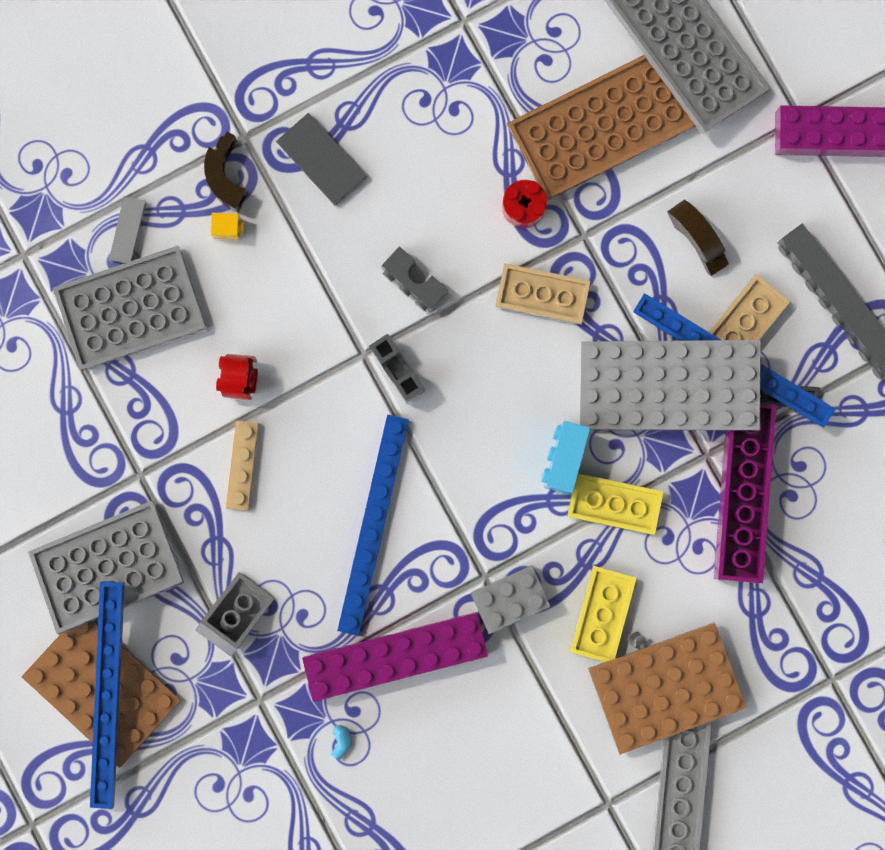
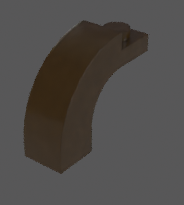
M226 132L225 136L219 138L216 145L217 150L211 147L208 148L204 161V173L206 181L215 197L224 206L239 213L248 193L246 189L232 183L226 177L225 165L237 142L235 135Z
M684 199L667 211L674 228L690 241L710 276H713L729 265L724 254L726 250L718 235L705 217L691 203Z

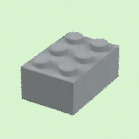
M532 565L470 592L488 634L550 607Z

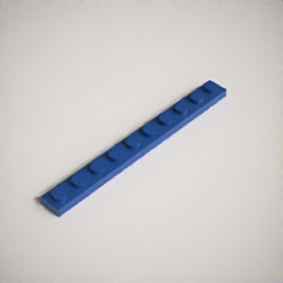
M645 293L633 313L679 341L721 340ZM760 363V390L824 428L836 409Z
M388 414L386 417L337 631L360 635L409 419Z
M100 582L90 808L113 809L115 805L125 582Z

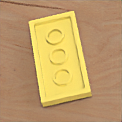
M578 473L567 517L655 535L664 491Z
M596 566L592 567L570 648L571 653L603 662L615 659L636 577Z

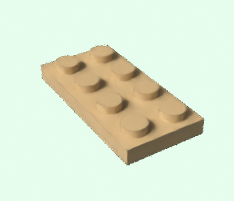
M504 263L496 307L581 325L590 281Z
M755 274L709 332L721 340H760L791 301Z

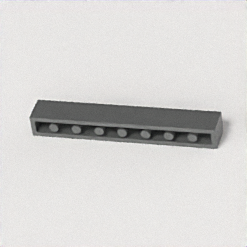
M800 224L777 242L779 251L784 257L788 256L794 271L804 277L807 288L818 295V301L821 306L831 312L833 315L832 320L837 326H841L844 329L847 340L857 346L860 350L859 355L861 358L871 364L874 375L878 379L885 381V329L804 224Z

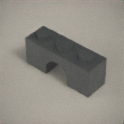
M399 246L381 265L384 271L382 274L390 282L395 280L400 285L399 290L404 295L414 297L417 300L415 304L421 310L425 311L427 309L431 313L446 297L448 289L433 276L422 284L414 283L409 278V273L416 265V261Z
M388 334L369 345L370 350L406 404L425 392L424 387L406 364L400 351Z

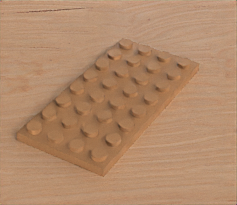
M644 55L507 123L536 182L545 191L547 201L696 127Z

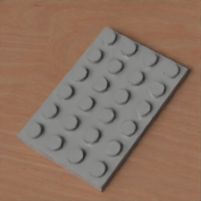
M179 246L53 287L80 371L207 329Z
M149 501L28 552L56 634L58 635L98 619L101 581L125 582L124 608L184 583L154 501Z

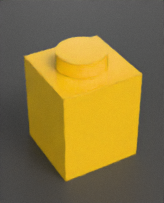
M212 213L211 236L214 239L240 240V234L244 233V221L241 220L239 214Z

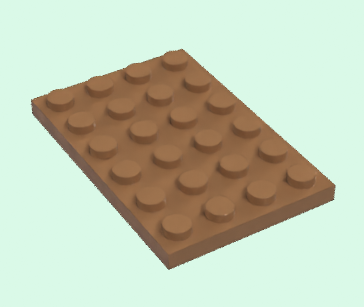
M96 620L59 635L21 676L92 743L98 622ZM123 645L116 762L119 768L122 767L182 700Z
M714 622L588 668L620 755L747 708Z

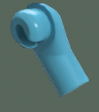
M338 725L333 730L338 745L331 755L341 760L351 745V738L348 729Z

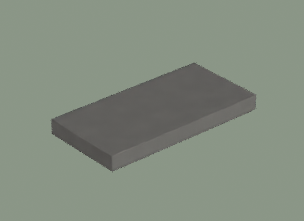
M309 113L276 141L334 206L367 178L365 173Z

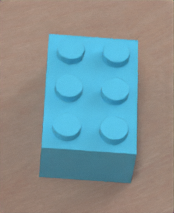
M567 421L557 425L553 435V440H556L555 447L552 446L547 457V461H550V466L544 469L541 482L545 483L544 488L567 495L573 493L590 431L589 427Z

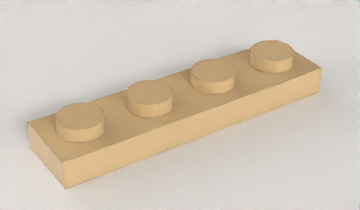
M236 420L226 502L227 509L249 511L259 423Z

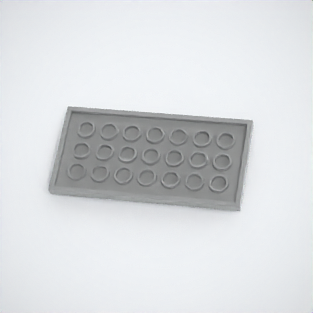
M604 0L701 134L715 127L770 90V87L706 0Z
M761 341L581 342L580 425L589 427L590 430L760 431Z

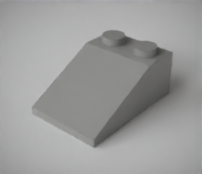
M239 572L201 620L195 631L232 657L275 598Z

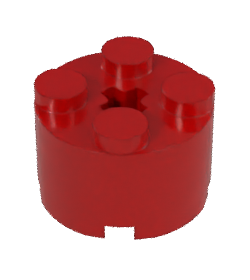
M519 180L512 183L506 189L503 196L502 212L505 219L518 228L535 226L542 219L546 210L547 197L545 191L536 181ZM521 201L528 203V207L524 208V205H520Z
M226 354V356L220 357L219 369H221L220 378L216 381V390L221 392L223 398L252 400L253 397L250 396V393H255L258 380V369L253 367V363H257L255 356Z

